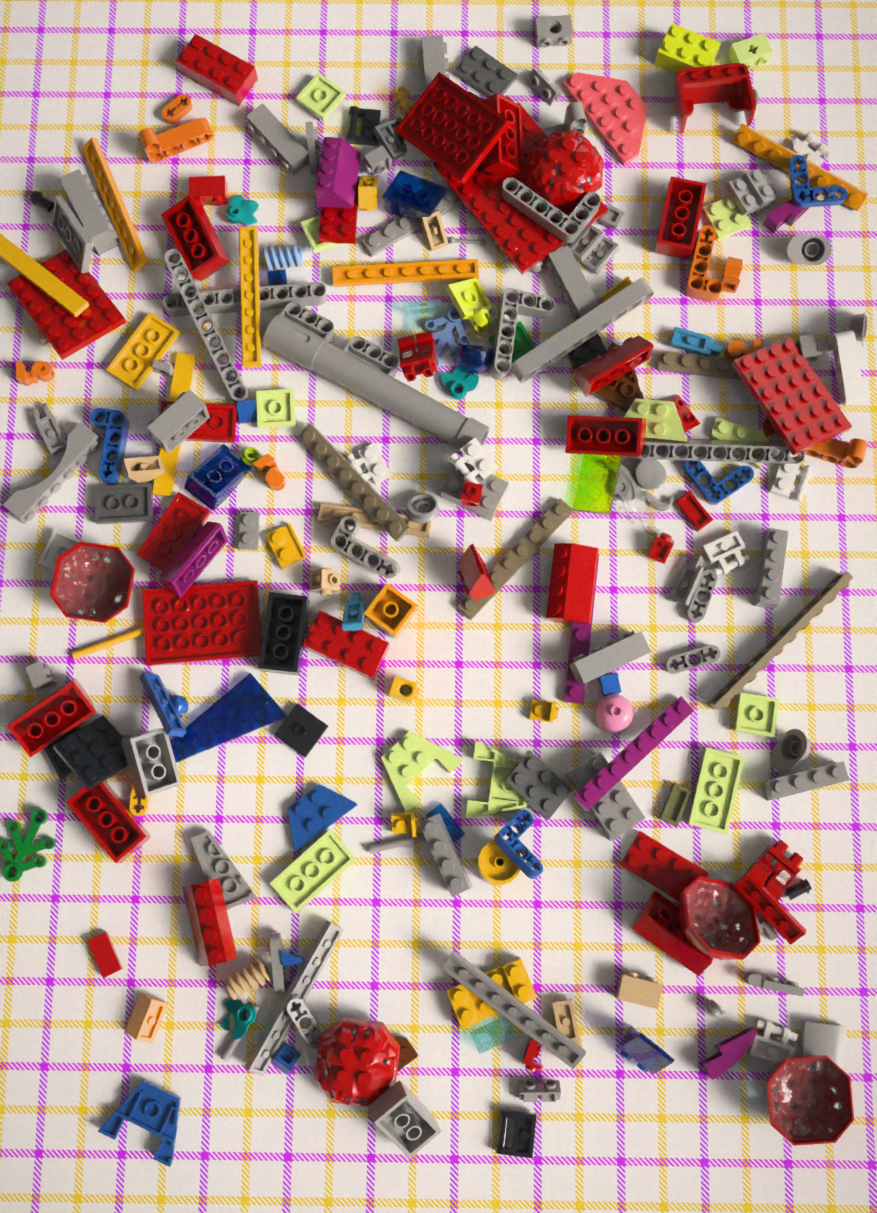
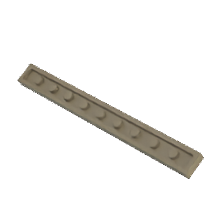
M839 572L708 702L709 706L716 710L725 709L730 704L729 701L734 696L739 695L743 691V687L747 683L752 682L757 677L756 674L760 670L765 669L774 656L781 654L784 650L783 647L787 643L794 641L797 637L796 634L800 630L807 628L810 624L809 621L813 617L820 615L823 612L822 608L826 604L833 602L836 599V595L846 589L854 577L849 572Z

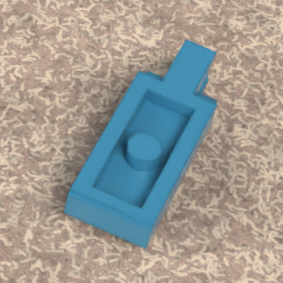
M679 327L674 328L669 344L671 347L704 356H719L723 345L714 343L710 336Z
M360 592L352 593L351 601L345 602L342 621L343 631L363 630L365 602L360 600Z

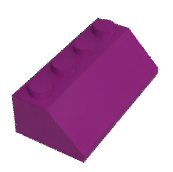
M324 137L315 187L317 207L353 208L361 152L343 138Z
M207 521L204 526L199 527L194 538L185 544L183 551L174 557L172 564L162 571L159 580L164 588L179 598L185 594L228 542L223 526L220 523Z

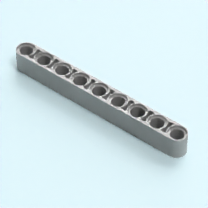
M176 249L168 250L164 256L165 262L230 396L235 402L248 400V390L184 258ZM172 257H179L176 263H170ZM181 273L187 274L184 280L178 279ZM189 290H195L192 297L186 296ZM198 306H202L203 311L199 314H196L195 308ZM205 323H211V328L207 331H204L203 325ZM213 340H219L217 347H211ZM222 356L228 358L225 364H219V359ZM229 373L236 374V377L233 381L227 380V376ZM239 389L243 390V396L236 398L235 392Z
M644 278L636 280L511 364L510 370L520 383L527 381L652 297L654 291Z
M321 282L260 287V298L263 296L268 298L260 300V310L285 308L291 302L299 303L302 306L322 305L326 303L328 298L326 287ZM240 288L200 291L205 303L210 300L213 301L209 305L206 304L210 314L241 312ZM188 292L186 296L192 297L195 292ZM317 292H322L319 296L315 295ZM181 293L168 294L163 298V306L171 317L191 316ZM299 293L304 294L302 297H297ZM280 295H286L285 298H278ZM226 299H231L229 303H224ZM173 303L176 304V305H175L174 307H172V308L169 307V306H170L171 304H173ZM198 306L195 308L196 314H199L203 311L202 306Z
M645 438L644 445L647 446V449L638 458L799 464L804 460L805 452L802 451L796 457H791L790 450L783 442L689 439L687 441ZM660 445L666 447L662 453L656 451V448ZM678 446L685 447L682 453H676L675 449ZM697 447L704 448L700 454L694 453V450ZM715 448H723L720 454L716 455L713 453ZM736 448L742 449L739 455H733V450ZM754 449H761L759 455H752V451ZM773 450H780L777 456H771Z

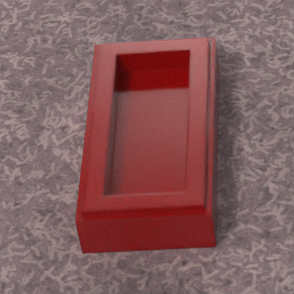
M690 490L674 502L697 532L713 521V518Z
M108 932L87 941L103 978L123 969Z

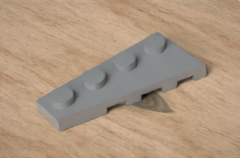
M210 831L190 838L206 881L216 878L220 879L227 910L257 897Z

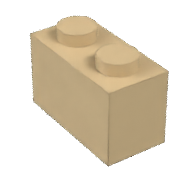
M626 971V974L620 973L616 998L658 1009L663 984L658 982V978L646 976V979L638 978V973Z

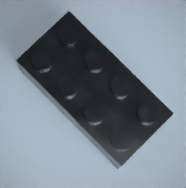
M269 592L258 667L261 672L300 676L304 647L302 644L305 640L310 603L308 596Z

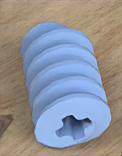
M292 244L291 250L285 245L284 251L278 246L277 252L271 247L270 253L267 252L266 248H263L265 263L270 271H273L274 265L277 270H280L281 264L284 269H287L288 263L291 268L295 267L296 262L299 267H302L303 259L300 244L299 249L296 248L295 244Z

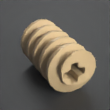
M259 959L256 960L257 967L250 963L249 971L242 967L241 975L237 970L234 971L235 978H232L230 974L227 975L228 981L226 985L233 1000L237 999V995L242 997L244 990L247 993L251 992V986L257 989L259 983L262 986L266 984V979L269 982L272 981L268 969Z

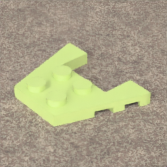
M411 731L404 735L381 757L405 812L411 811L420 803V800L407 786L435 759L450 773L463 762L456 755Z
M475 741L473 759L493 762L488 803L468 800L466 818L527 807V802L503 781L519 761Z

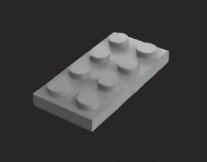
M55 196L52 228L80 272L87 273L89 264H91V251L94 247L93 241L89 238L85 228L80 224L77 216L74 215L70 205L63 196Z

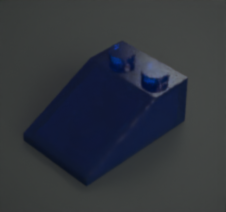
M400 170L382 196L386 212L399 217H430L448 189Z
M223 444L187 476L184 489L214 511L252 469V466L245 464L240 456Z
M632 1025L617 1045L622 1049L620 1054L629 1061L631 1058L635 1059L638 1062L636 1066L645 1073L650 1071L655 1074L672 1064L675 1060Z

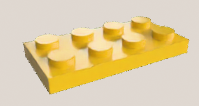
M149 312L106 371L138 392L153 372L152 365L154 360H162L180 336V331Z

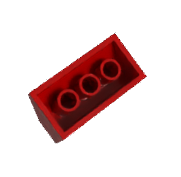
M496 93L482 102L509 119L512 124L483 159V170L495 176L524 174L521 106Z
M639 335L634 338L629 337L623 342V345L618 348L617 346L611 348L603 357L597 356L588 366L583 365L576 370L574 380L585 397L646 362L654 345Z
M567 415L565 453L641 457L646 437L647 419Z
M554 543L546 613L547 619L555 623L591 624L598 548L574 543Z
M74 678L11 720L7 727L31 758L97 713L86 691L78 680Z
M216 878L182 887L200 966H212L237 958L220 879Z
M654 890L636 917L631 929L699 977L712 964L713 958H710L696 946L692 945L682 933L681 923L679 922L680 908Z

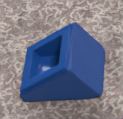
M255 400L236 402L240 424L257 422V404Z
M618 674L603 675L598 678L602 696L622 693Z
M284 949L280 950L282 966L303 963L304 957Z
M285 1042L271 1064L288 1075L301 1056V1053Z

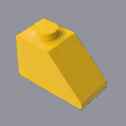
M379 176L360 177L358 186L359 209L364 211L377 209Z

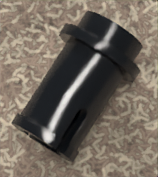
M34 191L31 194L30 200L34 205H39L47 212L53 210L54 202L44 197L42 192Z
M799 879L800 882L784 890L790 901L804 893L809 894L812 888L807 879Z

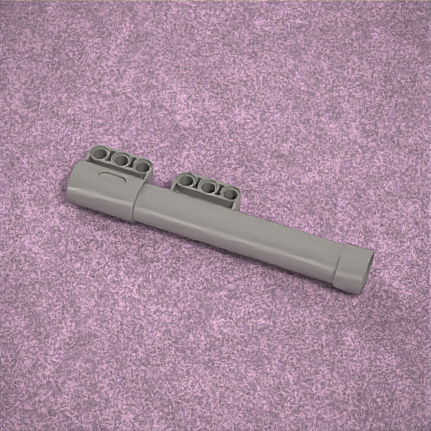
M296 302L287 304L283 311L276 315L268 325L263 337V345L312 372L316 371L454 446V449L459 452L473 438H476L481 446H483L490 427L472 417L468 418L395 379L398 358L394 354L359 336L350 339L343 350L330 344L334 334L333 322Z

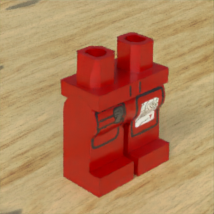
M432 331L415 334L416 341L413 335L397 339L400 352V367L408 382L414 381L416 375L423 374L427 378L433 376L434 371H437L436 342Z
M778 840L772 846H767L765 851L744 873L746 874L750 871L777 900L781 898V894L793 881L796 874L801 871L799 866L804 859L796 852H793L789 858H786L783 853L789 846L782 840Z

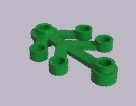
M35 809L31 813V821L33 823L24 841L20 833V822L11 821L8 824L7 828L12 834L17 855L13 859L10 851L12 842L9 839H2L0 841V850L6 863L3 868V877L7 881H18L22 877L23 872L35 867L42 868L46 866L47 858L45 856H36L33 861L22 864L25 856L44 849H53L56 846V840L52 837H47L42 842L31 845L40 826L48 821L49 815L46 810ZM40 813L44 815V818L41 821L38 819V815ZM14 823L17 824V829L15 831L12 830V825ZM49 839L52 841L50 847L46 844ZM5 841L8 843L6 849L2 846ZM39 858L43 859L42 865H38L37 863ZM12 868L16 869V874L14 876L11 874Z

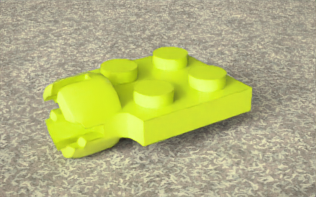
M477 278L449 284L445 288L462 320L468 319L476 332H483L491 327V323H494V318L490 312L494 307Z

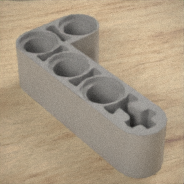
M356 516L342 518L331 538L332 547L385 578L397 576L401 570L397 561L355 538L361 526L359 518ZM349 519H351L354 522V527L352 530H350L347 527V521ZM340 536L344 537L345 544L343 546H340L338 543V538ZM356 545H358L362 551L359 556L356 555L354 552V547ZM372 555H375L378 558V563L376 565L372 564L370 561V557ZM392 565V570L394 572L389 573V569L387 567Z

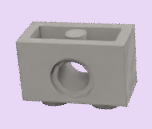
M571 15L536 17L534 29L537 47L546 48L549 46L572 44L573 29Z

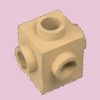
M326 567L310 572L309 591L319 592L321 596H331V593L339 591L340 572L332 571V568Z

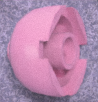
M610 694L601 698L594 710V717L598 726L609 733L621 732L628 728L634 715L629 700L617 694Z

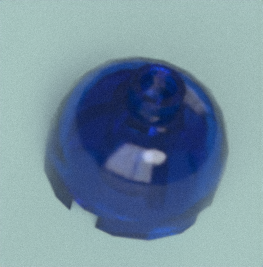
M457 345L456 360L462 369L467 370V374L478 375L479 371H485L489 368L494 349L488 347V351L483 350V346L463 345L461 348Z

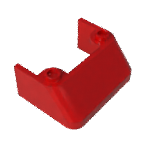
M732 63L686 68L678 71L676 76L675 111L680 133H684L687 117L692 115L694 104L727 101L732 111H744L747 126H751L757 106L748 67L745 64Z

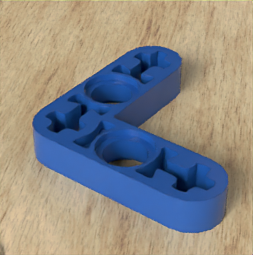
M794 155L790 159L788 173L792 202L796 207L841 205L847 197V190L844 187L810 188L806 159L801 155ZM795 162H797V164L800 165L798 172H796L797 165L794 164ZM795 178L803 179L804 184H796ZM821 193L824 196V200H817L815 194ZM799 195H801L802 198H805L804 201H802L801 198H798Z
M685 460L683 464L685 474L711 505L721 503L748 484L754 476V471L751 467L741 466L717 483L701 461ZM689 462L690 464H696L695 470L688 468ZM699 470H701V472L695 477V473H698ZM742 472H747L749 474L747 478L743 477L742 479H740V481H738L737 478L740 477ZM699 477H706L708 484L701 485L698 482ZM726 481L734 483L735 487L733 490H728L725 487ZM712 485L713 487L706 492L705 490ZM712 492L719 494L717 499L711 498Z
M520 810L495 835L494 841L528 878L535 879L543 872V865L518 839L533 824L534 818L529 811ZM522 818L525 820L523 824L520 822ZM511 826H514L518 833L514 832ZM505 835L509 837L507 840L503 838ZM515 850H518L522 854V857H519L516 854Z

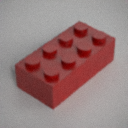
M197 34L193 36L176 60L180 74L237 106H240L258 80L255 66Z
M670 177L654 249L655 253L690 259L694 249L707 183Z
M189 194L161 214L177 250L184 258L193 278L203 281L230 262L201 201Z
M319 610L302 644L305 649L373 681L390 648L389 642L363 630L343 631L342 620Z
M106 781L90 791L84 786L66 802L115 863L125 861L152 837Z

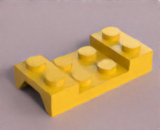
M521 958L485 973L523 1003L537 998ZM461 983L446 989L462 1030L499 1013Z

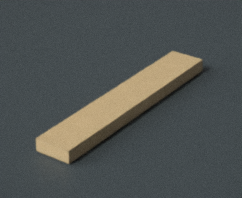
M320 503L318 523L339 525L342 518L356 516L361 522V529L386 532L366 509ZM398 514L411 528L405 535L429 538L431 521L416 523L411 521L408 515ZM351 519L347 521V527H354V522Z

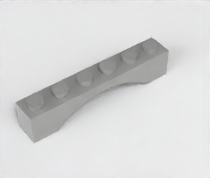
M80 421L68 434L64 456L54 472L35 486L15 491L3 506L23 523L26 524L27 521H31L40 507H44L48 503L52 494L57 493L61 489L64 481L73 476L76 468L86 462L89 454L99 448L100 438Z

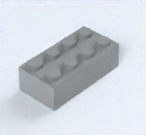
M80 169L60 177L59 179L89 238L92 239L98 254L101 255L118 247L116 239L119 237L87 175H82Z
M600 751L567 773L566 776L578 792L608 764V761ZM621 781L589 809L610 841L616 839L646 818Z

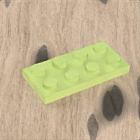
M705 748L688 825L728 834L745 757Z
M329 829L270 884L295 913H298L351 865L356 858Z

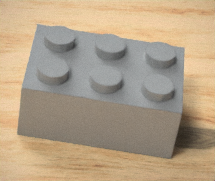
M189 389L187 392L181 393L174 404L165 407L163 413L158 418H153L147 428L152 439L169 454L208 420L210 416L206 405Z
M465 463L470 472L475 470L471 464ZM453 467L441 490V498L492 521L508 490L509 482L492 474L483 480L478 474L475 478L479 484L483 485L479 509L461 506L460 498L465 480L459 469L456 470Z
M156 728L121 739L136 797H147L182 785L169 736L164 731V728Z
M400 1080L367 1107L374 1124L409 1159L442 1132L434 1115Z

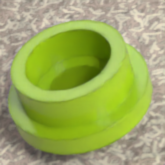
M249 447L242 452L241 458L245 464L253 466L252 463L260 459V454L256 448Z

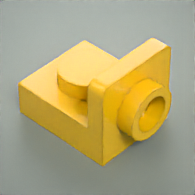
M532 700L529 720L552 723L554 719L558 718L559 708L556 707V702L549 703Z
M415 811L391 813L393 834L412 833V837H417L416 830H420L419 818H415Z

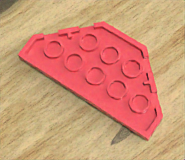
M579 72L564 80L562 86L575 102L582 103L585 116L621 163L626 165L637 158L640 152L647 106L630 84L625 80Z

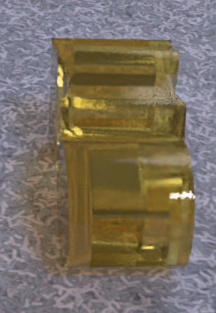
M399 86L393 89V105L400 108V113L405 117L415 102L409 105L410 92L405 87Z

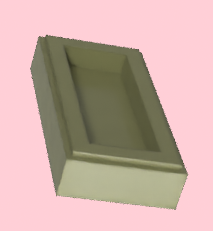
M673 783L658 819L678 827L692 790Z

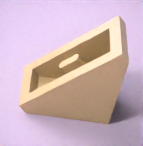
M436 210L421 216L422 230L431 251L449 245L440 211Z
M160 456L123 459L127 476L139 484L147 483L165 473Z

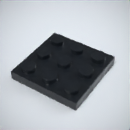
M104 715L53 745L57 754L88 791L128 766L121 739L124 738Z

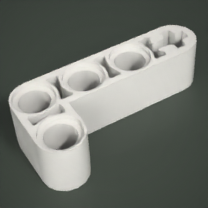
M849 330L826 335L825 346L828 352L833 351L842 405L862 403L864 401V390L854 332Z

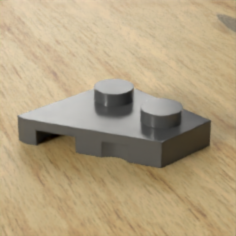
M401 117L375 126L372 130L379 143L383 145L392 158V161L405 156L407 153L404 139L394 131L402 121Z

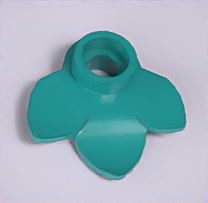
M242 195L234 196L230 200V207L226 210L228 221L233 224L240 222L244 225L257 223V219L253 214L258 210L259 204L254 200H244Z
M462 364L452 374L448 372H443L442 383L449 389V395L455 400L463 399L467 392L473 391L477 387L479 381L478 375L468 376L467 370ZM460 389L461 393L457 394L455 390Z
M240 999L227 1000L225 1007L229 1014L221 1022L220 1027L227 1031H232L233 1040H237L247 1033L249 1025L254 1022L256 1010L253 1006L244 1004Z

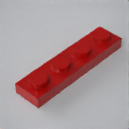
M750 871L734 882L733 886L790 945L806 934V929Z

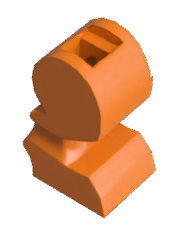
M727 257L721 281L723 291L736 293L740 283L739 276L743 267V259Z
M761 337L756 338L749 347L750 350H748L742 340L730 342L725 350V357L737 359L762 349Z
M16 361V379L20 384L29 386L33 383H38L39 379L43 382H49L54 377L53 369L45 361H35L30 372H28L29 370L22 362Z
M267 453L252 463L258 472L263 473L266 469H269L265 479L271 489L280 491L285 487L286 481L283 474L279 471L274 457Z

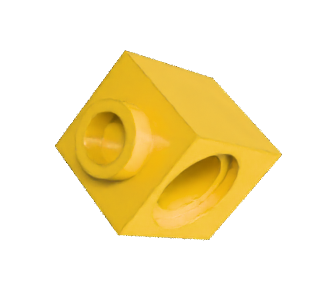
M395 676L389 696L412 704L413 699L417 700L420 689L417 688L416 682ZM408 686L411 692L408 695H402L400 693L401 687Z

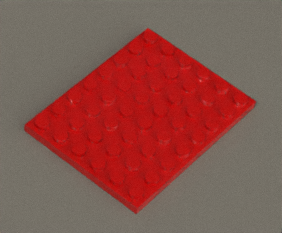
M521 106L524 174L495 176L483 170L482 161L464 184L435 162L433 163V168L519 273L523 275L545 259L549 253L563 246L565 242L502 197L503 182L509 177L515 178L533 191L525 182L526 156L547 136ZM549 179V184H553V179ZM582 183L578 184L579 189L583 188ZM507 188L508 191L514 190L512 188ZM526 198L521 199L524 202L529 201ZM600 201L598 212L585 229L608 213V208L602 201ZM589 202V203H588V204L591 205V206H594V205H595V204L592 203V202ZM557 208L567 216H569L574 210L568 208ZM536 209L538 212H543L542 209ZM577 216L578 219H584L582 216ZM556 219L551 220L553 223L558 222ZM566 230L567 233H573L572 230Z

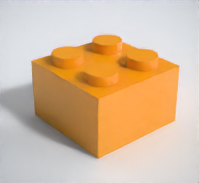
M386 583L364 612V616L396 640L418 611V605Z

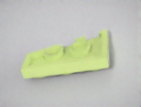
M716 417L710 437L720 441L768 442L771 433ZM736 448L733 451L740 454L742 449ZM754 449L752 451V455H759L761 449ZM753 463L756 468L761 469L762 463Z

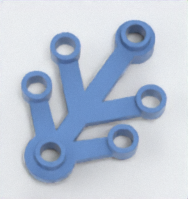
M456 307L450 308L446 316L435 320L429 319L425 322V329L432 332L435 331L437 326L447 324L444 330L433 333L435 341L439 340L436 346L437 369L439 367L438 359L446 343L451 352V360L454 363L461 361L462 354L457 349L451 333L454 326L459 335V345L466 347L469 344V336L464 331L462 326L463 320ZM457 315L458 319L454 320L452 316ZM431 323L434 327L429 328L427 325ZM465 338L467 342L462 343L460 340ZM458 354L460 357L455 359L453 355Z

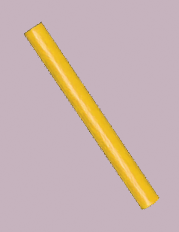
M144 627L72 652V656L74 659H78L144 635Z

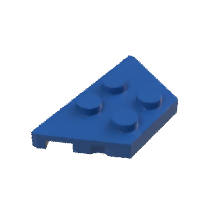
M320 784L288 807L294 849L298 851L355 808L357 803Z

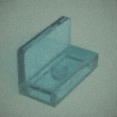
M433 300L405 304L407 330H425V322L427 320L443 317L442 301ZM428 323L427 326L429 328L434 327V324ZM444 325L437 326L436 328H442Z
M504 1016L470 1031L479 1054L516 1037L510 1021Z

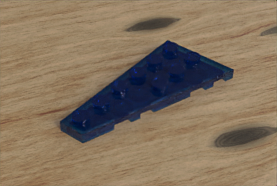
M250 673L185 728L187 732L183 737L175 736L170 740L175 762H181L196 754L249 734L259 728L266 727L281 719L283 720L287 718V715Z

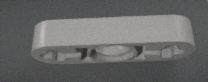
M713 570L703 571L691 598L686 617L692 623H699L705 617L718 580L717 574ZM710 575V579L713 581H710L707 585V588H705L703 586L705 585L706 579L703 577ZM700 591L705 592L707 600L699 601L697 593ZM697 605L701 606L698 610L700 616L695 619L691 612H694Z
M708 645L671 656L665 662V669L670 674H678L714 663L720 658V650L715 645ZM708 649L711 652H715L716 655L713 656V659L708 656L703 658L704 662H702L701 655L707 654L709 652ZM691 654L698 658V662L695 665L689 664L687 660ZM680 657H683L684 664L679 665L677 670L674 667L670 668L672 660L678 663L682 661Z
M281 933L270 934L275 994L286 992L285 968L282 966L280 950L283 949Z
M296 995L288 997L284 1004L285 1010L305 1043L311 1049H318L319 1035L322 1034V1031L302 999ZM293 1002L297 1004L300 1011L299 1014L292 1008ZM308 1017L310 1019L308 1026L300 1027V1020ZM311 1030L315 1034V1036H317V1041L315 1043L312 1041V1037L308 1033Z

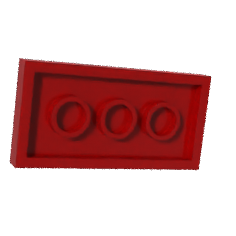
M357 181L353 208L321 207L319 243L356 244L359 181Z
M161 401L160 415L163 413L165 407H167L170 404L172 405L175 402ZM205 404L210 418L184 440L235 443L237 405Z
M178 492L136 555L163 571L172 564L174 557L183 551L185 544L194 538L197 530L203 526L211 512Z
M641 831L636 835L620 863V866L680 902L681 892L698 876L707 877L709 874Z

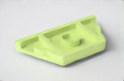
M635 398L624 416L627 418L647 419L645 438L687 441V436L684 433L674 402Z

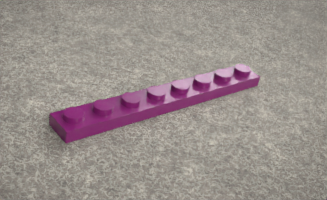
M599 553L591 624L572 623L564 694L565 703L584 704L586 683L578 685L569 664L574 662L573 658L584 654L585 657L589 655Z
M680 696L572 797L587 812L694 711L692 707Z

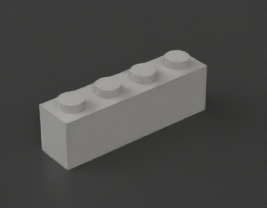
M443 35L422 36L425 89L438 72L450 79V75L446 74V70H449L448 58L444 56V54H447V42L443 43Z
M263 103L246 116L247 127L250 132L258 135L262 145H267L270 148L271 154L281 160L282 166L287 171L290 170L295 174L309 163L308 151Z
M567 245L549 253L546 262L547 269L553 273L556 286L561 288L565 303H569L573 318L578 320L599 306V303L569 246Z
M769 528L764 533L754 605L756 607L775 609L779 605L788 531Z
M633 630L623 635L625 639L620 641L617 638L607 642L608 646L603 649L601 646L590 650L591 654L586 657L584 654L573 658L574 662L569 664L578 685L585 684L650 653L651 650L642 631L635 633Z
M844 761L763 781L762 783L767 800L770 801L849 781V776Z
M436 814L419 822L451 896L453 897L470 889L473 885L441 814Z

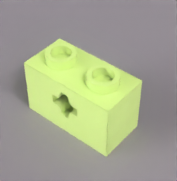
M764 33L733 43L728 55L732 63H743L749 70L751 67L762 66L769 62L773 51Z

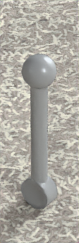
M454 237L448 239L450 244L456 242L479 244L481 247L486 245L485 239H480L479 241L455 239Z

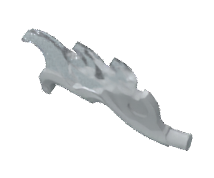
M608 461L606 468L613 470L616 474V479L612 486V495L619 496L615 502L616 512L620 515V509L624 508L630 523L634 524L633 518H638L646 531L650 533L661 531V529L655 527V519L662 511H666L671 507L674 497L671 496L667 502H661L646 490L640 491L633 474L628 468L620 463L616 464Z

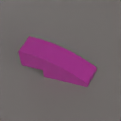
M819 193L815 194L816 199L820 195ZM791 199L773 210L766 217L763 225L774 234L785 222L792 226L810 207L798 208Z
M749 1027L715 1044L718 1053L701 1061L707 1076L711 1080L725 1073L745 1054L757 1034L756 1030Z

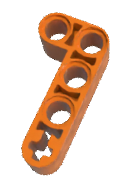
M204 117L158 135L155 134L152 128H145L139 132L143 148L149 161L152 163L162 161L204 144L214 137L208 120Z
M706 225L700 229L685 287V293L688 297L706 302H715L723 289V285L719 280L706 277L716 236V231L712 226ZM695 268L701 269L702 272L696 271ZM691 285H696L698 289L693 288ZM709 289H714L716 293H712Z
M831 438L804 450L805 455L853 469L863 462L868 443L857 438L851 439L848 443Z

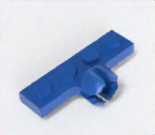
M143 672L139 678L160 719L164 731L170 736L183 737L187 731L180 718L188 711V701L182 695H170L166 691L159 675Z

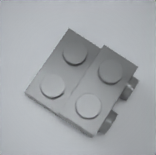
M759 169L747 172L742 178L729 181L725 186L743 216L768 208L777 199L776 190L769 186L766 174L761 173Z

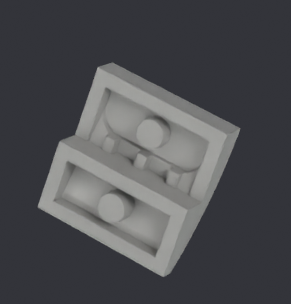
M590 225L569 248L576 261L597 275L619 250V244L606 238L603 231Z
M803 1021L800 1056L826 1055L840 1068L844 1069L846 1026Z

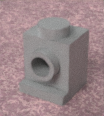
M383 145L364 155L365 163L363 166L368 174L371 173L372 176L382 173L387 167L389 170L393 168L392 158Z
M803 333L795 341L796 346L807 362H816L822 355L821 351H818V342L815 340L814 334Z
M41 659L33 660L29 666L25 667L34 689L40 691L57 683L56 679L50 677L52 671L49 665H45Z

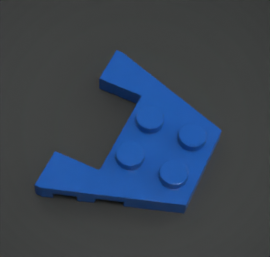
M144 1080L99 1128L98 1132L115 1140L125 1120L162 1137V1141L153 1159L170 1167L174 1157L181 1097Z

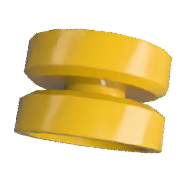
M495 841L487 843L477 857L479 876L492 886L509 884L519 875L520 869L496 845ZM515 850L516 854L521 857L520 852ZM498 859H501V860H502V861H501V863H503L502 866H498V865L496 864V861H497Z

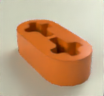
M181 94L162 109V117L167 124H175L192 110L193 106L190 97L186 94Z

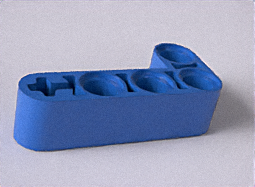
M96 408L91 412L90 419L98 429L106 431L99 466V476L107 485H115L120 480L129 431V421L121 411ZM104 416L103 421L97 422L99 417ZM118 419H123L120 424H115ZM114 437H120L118 441L112 442ZM112 454H116L115 459L109 460Z

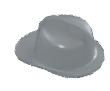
M799 234L793 237L787 246L789 259L797 264L820 265L826 262L831 254L829 240L820 235Z
M868 312L851 316L845 326V331L852 330L854 332L856 341L862 342V347L868 332Z
M791 729L776 744L770 756L774 769L779 772L790 771L799 761L805 760L808 757L811 748L810 740L804 732L799 729Z

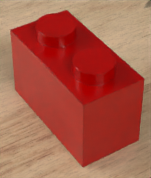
M225 175L189 177V194L201 201L203 206H222L223 204H228Z

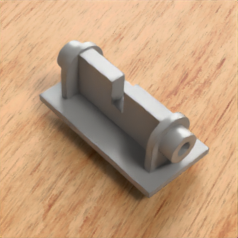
M533 68L527 82L551 106L555 98L559 99L561 97V90L553 83H549L550 80L542 70L539 71Z
M551 1079L545 1081H519V1100H523V1102H538V1095H541L542 1102H556V1100H560L561 1088L559 1081Z

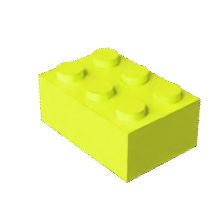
M671 23L657 52L655 65L676 74L681 69L712 66L721 43Z

